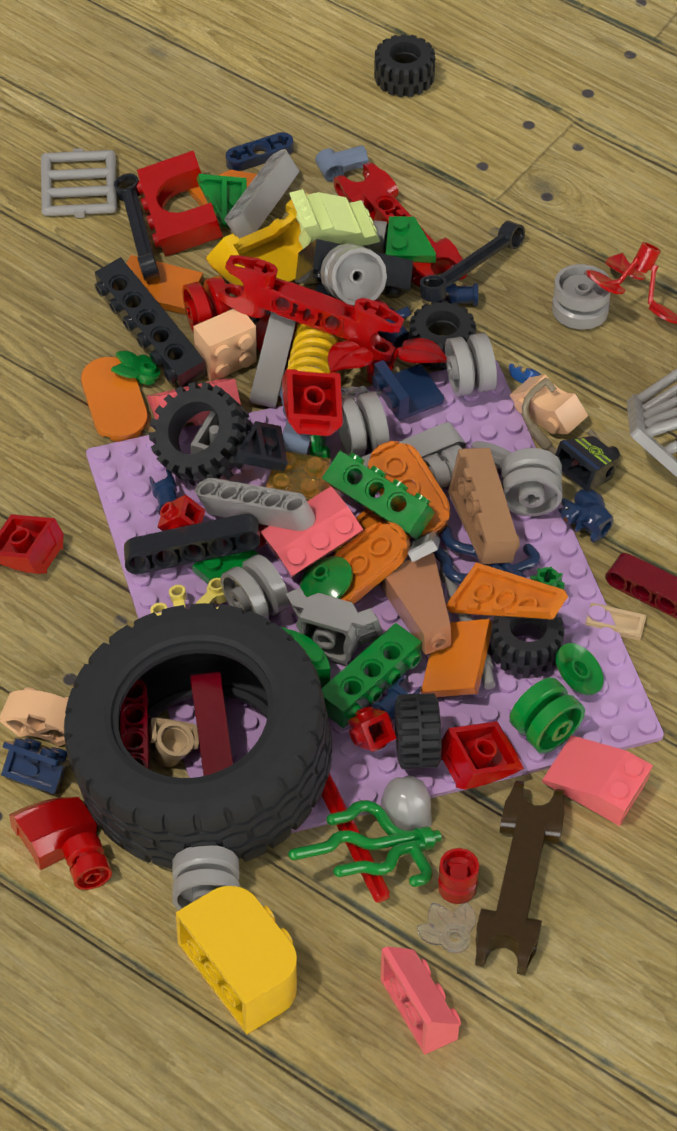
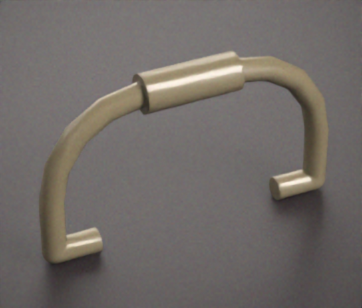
M544 378L524 397L522 415L528 427L527 431L544 450H548L555 455L557 449L552 446L553 443L536 424H533L529 417V404L535 394L545 386L551 393L557 389L548 378ZM592 429L587 432L589 436H594L600 440Z

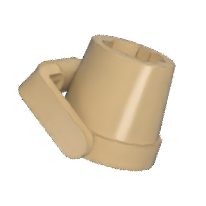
M162 718L151 719L149 726L150 743H155L153 757L161 766L173 767L185 758L192 749H198L199 739L195 724Z

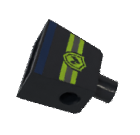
M588 436L560 441L555 456L559 458L562 464V472L585 491L590 492L611 480L619 462L620 452L617 447H607L596 437Z

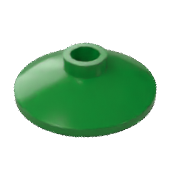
M329 556L322 558L305 571L300 582V588L306 597L321 593L334 598H340L351 585L353 579L352 567L342 557Z
M567 643L561 646L556 654V664L564 681L573 690L583 695H594L599 692L603 686L604 677L596 658L581 645Z

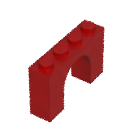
M194 150L137 170L140 179L137 189L140 196L145 195L144 198H141L145 213L150 212L151 214L146 216L151 231L156 230L152 237L156 248L162 247L165 257L223 237L211 202L184 212L175 213L164 210L166 203L175 195L199 187L197 176L202 174Z

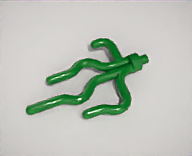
M359 800L352 803L345 811L329 814L326 817V822L332 826L354 820L361 812H368L376 818L388 836L368 838L357 832L344 830L333 833L327 841L293 848L288 852L289 859L296 861L330 853L341 843L345 842L366 850H381L392 847L387 853L386 860L382 863L366 860L336 866L333 869V873L338 878L358 873L375 876L385 875L393 871L400 856L410 854L421 873L411 876L409 884L412 887H419L429 883L433 874L431 865L422 851L433 849L435 842L441 841L442 835L439 830L432 831L428 826L415 828L414 830H402L392 823L386 811L380 805L369 800Z

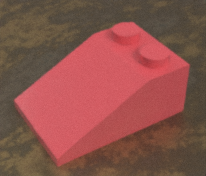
M571 735L542 779V783L554 790H564L565 796L620 826L646 785L653 765L626 750Z

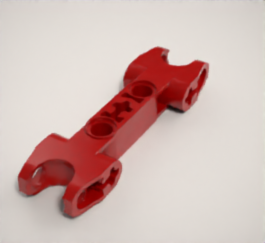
M368 162L362 165V174L365 181L354 182L341 175L334 178V189L337 195L346 197L349 203L361 200L365 208L368 209L369 217L372 220L387 221L389 223V216L412 217L395 199L398 197V188L395 181L387 172L375 164ZM423 228V232L436 252V263L413 262L411 282L420 287V280L423 277L444 273L463 260L457 247L448 238L445 237L434 242ZM466 274L465 276H463L462 278H460L459 280H462V279L466 278V277H467V274Z
M230 255L225 269L231 275L240 279L243 285L223 284L218 298L228 306L254 318L264 317L268 310L279 316L344 338V341L355 342L360 348L366 347L373 353L374 360H391L395 347L391 342L382 338L378 331L389 333L400 331L404 318L382 303L367 298L357 299L354 306L347 304L339 299L276 278L278 269L268 261L241 255ZM234 264L242 265V266H244L245 268L235 266ZM226 293L234 294L237 297L229 296ZM385 319L392 320V321H394L395 323H390V322L386 321ZM376 348L383 349V350H385V351H387V352H381V351L377 350Z

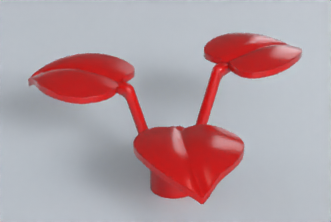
M642 242L631 264L626 259L624 253L607 258L605 264L615 271L622 273L619 279L612 280L608 276L594 270L585 271L584 274L604 290L614 294H624L626 290L620 284L627 276L637 280H644L645 275L643 273L647 274L648 270H651L648 309L663 320L677 324V314L667 307L656 303L653 299L656 272L659 268L655 263L661 253V250L656 246Z
M375 299V300H374V301L379 302V303H382L383 305H385L386 307H388V305H387L386 303H384L383 301L378 300V299ZM413 338L405 340L403 348L399 347L395 350L390 362L385 361L390 370H393L397 357L410 363H447V357L435 342L425 338ZM343 341L332 345L327 359L331 373L343 369L367 366V381L373 384L374 364L380 362L373 359V353L366 347L360 348L357 343L352 341Z

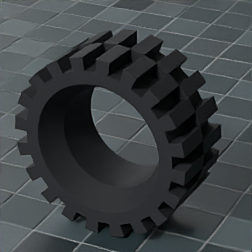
M194 382L188 384L189 390L187 391L182 386L175 389L177 396L173 398L168 394L164 398L167 405L164 408L158 405L155 412L159 415L158 420L151 419L150 426L155 429V432H149V440L155 444L151 446V449L158 456L156 459L179 479L193 486L195 483L198 484L207 478L220 479L221 476H224L229 480L234 476L231 470L235 466L239 470L244 466V464L235 463L233 459L249 433L248 431L253 426L252 422L247 419L250 417L249 414L233 397L217 385L213 387L210 383L202 382L200 387ZM200 412H216L219 419V429L214 441L201 452L194 454L182 453L179 446V437L186 423Z

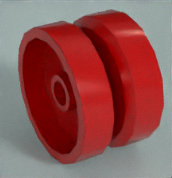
M221 276L205 279L204 286L199 282L183 285L184 308L193 334V326L234 309L218 298L219 291L223 284H226Z

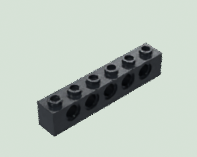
M121 257L95 271L97 283L94 286L100 297H106L112 312L122 317L125 328L129 332H134L139 346L142 349L146 348L150 352L149 355L152 362L157 367H162L163 373L170 384L174 383L178 388L181 386L187 387L189 383H196L207 376L205 360Z

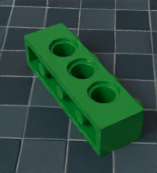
M339 451L322 479L328 485L383 520L398 524L407 535L418 540L435 514V511L428 506L431 501L417 492L412 496L406 492L408 487L396 479L393 482L385 479L387 474L374 465L371 469L363 465L365 460L353 452L348 456ZM363 475L362 480L358 484H354L355 478ZM384 488L383 495L375 498L376 492ZM406 502V507L402 511L397 512L398 505Z
M393 624L322 688L328 717L342 728H345L349 724L348 720L355 717L358 710L368 707L371 703L378 702L386 689L402 677L407 670L414 669L419 664L422 658V641L399 624Z

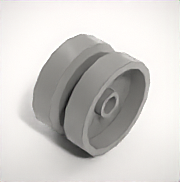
M351 243L338 245L329 251L323 260L320 271L322 284L326 291L336 299L350 305H354L355 301L360 298L377 299L384 290L387 279L386 266L381 257L370 249Z
M585 264L570 265L563 268L556 275L552 312L561 324L575 329H592L601 325L607 319L611 292L604 290L584 274L586 270H594L608 276L603 270L595 266Z
M484 332L471 334L467 342L463 337L448 338L445 342L446 368L455 396L472 394L474 386L479 392L495 390L497 384L496 363L493 348L487 334Z
M375 392L359 394L357 402L352 397L342 398L343 423L337 431L346 455L349 456L353 452L358 456H362L365 454L367 447L373 452L379 445L389 442L386 416L381 401Z
M525 448L507 455L502 462L501 481L506 502L511 512L522 516H540L552 512L562 502V464L557 456L550 451L540 448Z
M260 554L245 560L241 568L233 567L226 571L220 578L221 587L229 606L242 608L245 614L248 611H252L268 619L269 615L276 616L288 609L290 605L285 594L288 591L280 574L273 564Z
M220 846L189 847L177 853L172 860L174 881L172 884L173 905L180 910L216 888L223 886L239 887V858L233 851Z

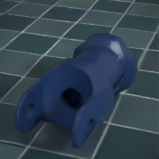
M453 283L446 288L448 293L446 298L438 301L440 303L448 301L450 304L455 302L457 304H473V306H478V283H474L473 286H457L456 283Z
M166 469L168 476L156 483L151 476L149 477L153 496L159 504L157 506L159 515L164 504L177 499L175 480L172 472Z
M406 674L400 677L387 690V695L380 702H375L372 708L387 712L392 722L395 720V701L397 696L411 694L400 686L406 678ZM419 687L413 694H420L422 687Z

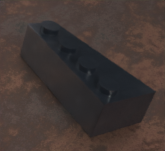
M315 239L298 253L295 282L317 285L318 282L322 283L320 271L324 258L329 251L342 244ZM374 252L381 257L386 266L387 279L381 294L388 298H400L410 291L413 260Z

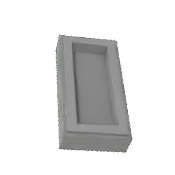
M432 531L411 542L408 555L412 562L438 550L440 538L437 532Z

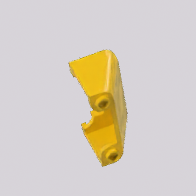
M295 207L288 211L289 215L284 220L277 218L269 226L242 238H238L234 234L224 237L206 257L210 267L229 283L243 285L240 279L231 275L225 269L230 255H241L268 261L278 269L276 278L287 282L294 281L296 278L298 253L303 250L299 242L301 229L296 217L297 211ZM234 264L235 266L245 268V267L242 266V265Z

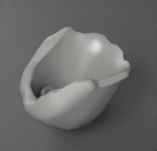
M413 776L392 779L384 789L380 804L392 823L402 830H414L424 826L431 827V799L425 783Z

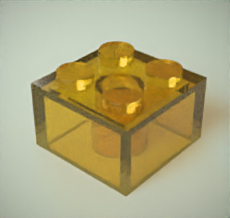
M286 451L288 465L285 471L271 469L266 485L267 488L301 493L309 501L329 488V485L322 477L331 465V459Z

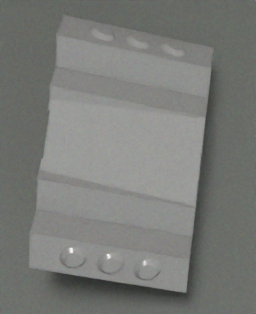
M301 588L285 593L299 618L296 627L300 633L319 645L328 660L347 665L352 654L360 645L374 641L383 634L379 619L371 608L357 612L352 602L321 593L306 597Z

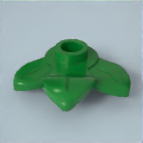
M125 350L115 353V356L121 363L111 368L112 372L127 378H136L138 382L146 385L154 384L160 377V369L156 367L149 356L145 354L137 356L133 352Z
M310 435L312 442L310 446L312 466H319L320 469L326 468L327 462H330L331 459L329 447L326 446V436Z

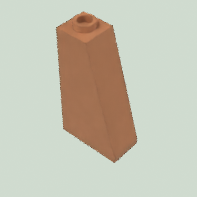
M432 552L414 562L411 559L404 561L381 581L382 591L410 633L422 641L421 649L425 655L451 646V626L435 555Z

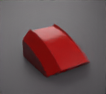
M286 369L282 378V392L285 413L290 425L297 434L332 435L343 423L340 373H317Z
M11 514L0 529V564L23 572L47 574L48 567L59 551L63 549L64 533L56 519Z
M498 721L448 728L441 740V760H443L451 774L456 788L466 790L504 779L524 769L522 760Z
M80 797L48 799L9 814L11 828L21 838L40 871L65 858L62 846L69 838L83 832L96 833L97 824Z

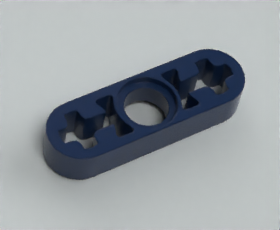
M280 132L230 148L226 152V166L229 170L243 171L265 164L274 153L286 149L290 155L293 152V137L288 133ZM255 150L266 151L264 154L254 153Z

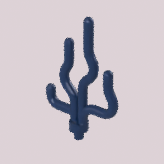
M447 524L441 532L445 545L454 552L470 555L478 559L473 545L457 541L453 537L451 527ZM525 544L523 552L529 557L528 559L514 565L511 563L483 565L527 578L523 573L538 566L540 554L533 545ZM439 546L438 550L434 551L433 554L441 563L442 572L450 581L461 584L468 573L457 572L453 568L452 559Z

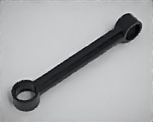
M127 173L119 176L114 181V187L118 198L124 201L143 278L145 281L160 277L138 198L140 196L137 189L139 180L135 174Z
M505 221L499 229L498 236L440 276L429 275L423 277L420 280V297L428 302H438L445 299L447 295L446 288L505 247L514 250L519 248L525 237L524 226L512 221Z

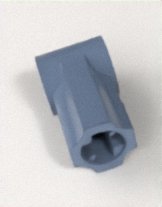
M362 145L340 152H335L330 148L324 149L317 154L315 162L325 180L334 182L335 177L343 176L345 172L362 168V165L368 163L369 159L367 151Z

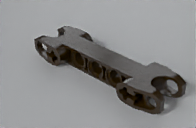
M515 781L505 801L499 833L513 835L497 910L484 908L480 910L475 939V965L484 967L492 951L497 948H506L517 957V974L526 976L528 967L537 951L542 920L528 918L544 842L559 844L565 814L564 790L556 789L550 802L544 805H533L524 798V782Z

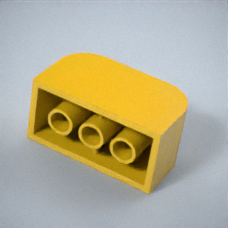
M237 886L219 887L175 912L178 945L246 1034L280 1015L292 1005L297 993V956L292 945V938L285 928L280 929L275 923V918L270 908L266 905L262 906L251 892Z

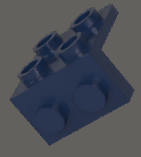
M384 360L374 364L373 386L398 421L444 403V395L423 366L415 365L393 374Z

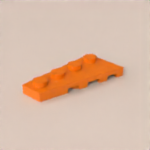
M476 562L446 604V608L449 613L554 619L567 600L568 595L563 589Z

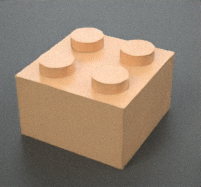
M232 309L193 326L194 348L205 360L206 377L209 381L224 378L257 362L256 326L246 314Z

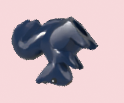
M581 489L574 496L575 503L565 498L562 499L563 508H559L558 511L565 523L576 525V532L586 529V531L591 533L590 540L592 543L607 535L614 520L613 516L605 508L604 499L595 490L587 492Z

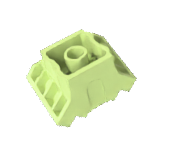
M303 189L289 193L297 211L296 217L301 229L299 242L303 249L315 239L338 244L351 243L360 246L380 242L376 233L377 229L373 225L372 218L369 217L370 213L361 200L349 203L346 197L320 192L306 195Z

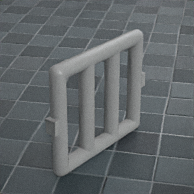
M83 148L73 149V152L43 153L41 155L42 214L44 216L75 215V218H85V214L115 213L117 211V193L114 187V181L116 180L115 152L113 150L83 151ZM106 160V168L51 170V163ZM106 178L107 183L104 186L51 188V180ZM107 196V203L58 206H52L51 198Z

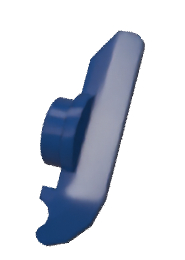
M513 363L509 365L511 376L521 383H524L530 377L541 375L538 371L526 368L524 372L521 366L516 368Z

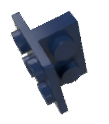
M25 737V740L15 738L14 741H4L3 748L9 751L1 773L2 776L52 794L59 793L66 768L71 766L66 750L52 747L51 749L41 747L42 742Z

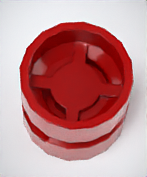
M83 832L74 835L63 844L62 852L67 865L70 867V874L76 888L91 890L102 886L111 878L112 870L107 857L104 855V848L100 837L96 833Z
M455 848L445 852L441 857L438 890L442 898L449 903L464 904L472 900L476 895L479 862L474 853L467 849Z

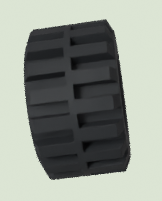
M401 34V36L393 35L390 39L386 38L383 40V43L378 44L375 50L374 79H376L375 82L377 86H380L381 90L388 91L390 95L396 94L398 97H413L414 94L420 95L423 93V90L427 91L430 88L435 76V50L429 42H425L423 38H417L416 35L407 36L406 34Z
M437 301L431 302V305H422L421 309H417L414 312V316L411 317L409 339H429L435 342L445 354L446 340L448 338L463 337L467 342L469 336L476 332V322L473 315L468 313V309L465 307L460 308L459 304L455 302L453 304L448 303V301H443L442 303ZM421 363L424 367L430 366L432 370L437 368L447 369L446 363Z
M558 613L554 619L494 616L490 642L491 655H494L493 660L496 664L501 663L500 668L502 670H510L511 675L514 676L523 674V678H529L531 674H534L535 677L541 676L542 671L545 673L550 672L552 666L556 667V654L558 649L563 646L564 627L562 618L557 617ZM521 635H529L537 638L538 640L526 642L519 640L516 637Z
M434 693L398 695L396 698V752L401 769L438 768L441 761V720L439 702Z

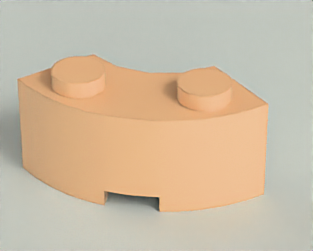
M546 374L528 378L510 394L514 401V406L519 413L522 414L524 397L541 380L548 378ZM546 386L535 394L529 404V417L534 423L551 434H569L588 417L587 412L575 393H567L555 386L557 389L551 393Z
M30 687L10 692L0 714V722L19 737H39L50 741L58 747L66 744L64 739V719L69 697L63 698L52 693L37 691Z

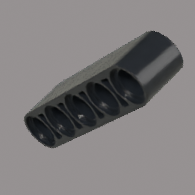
M240 514L130 538L124 544L125 568L132 574H144L254 550L260 544L258 520L252 514Z

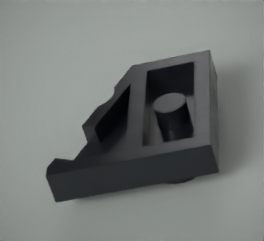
M255 421L240 449H238L233 459L234 462L284 472L288 461L281 426Z

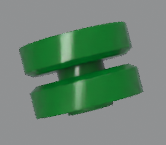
M549 677L540 680L521 695L511 710L509 722L521 735L526 736L527 741L538 753H547L562 745L574 734L585 716V708L573 695H568L567 689L556 678Z

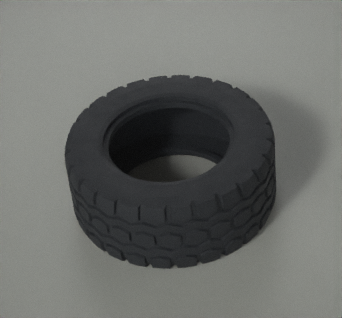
M200 603L191 604L190 609H185L184 605L166 608L162 610L159 616L155 612L145 615L134 621V627L131 628L126 625L110 636L109 644L103 642L89 657L88 664H84L74 682V688L71 689L65 711L64 739L67 755L84 802L98 827L104 831V834L111 841L146 862L152 860L157 866L172 869V860L177 853L186 848L198 846L225 847L233 851L239 859L242 858L245 862L266 853L267 846H270L272 849L291 836V829L297 830L310 815L312 808L316 806L325 788L332 762V736L318 673L306 651L290 634L276 623H271L269 619L252 611H248L245 614L242 608L221 604L216 609L214 604ZM220 672L224 697L234 698L251 705L267 719L258 741L239 761L216 773L193 778L170 777L149 770L129 754L120 737V710L122 703L130 688L138 679L146 684L150 722L152 718H155L169 707L193 698L190 675Z

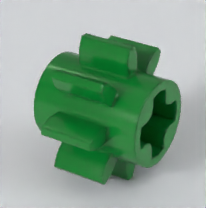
M552 567L537 568L536 576H530L531 580L563 590L565 587V583L562 582L563 574L558 573Z

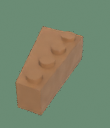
M490 448L458 449L448 493L481 564L512 563L516 551L519 550L520 540L514 528Z

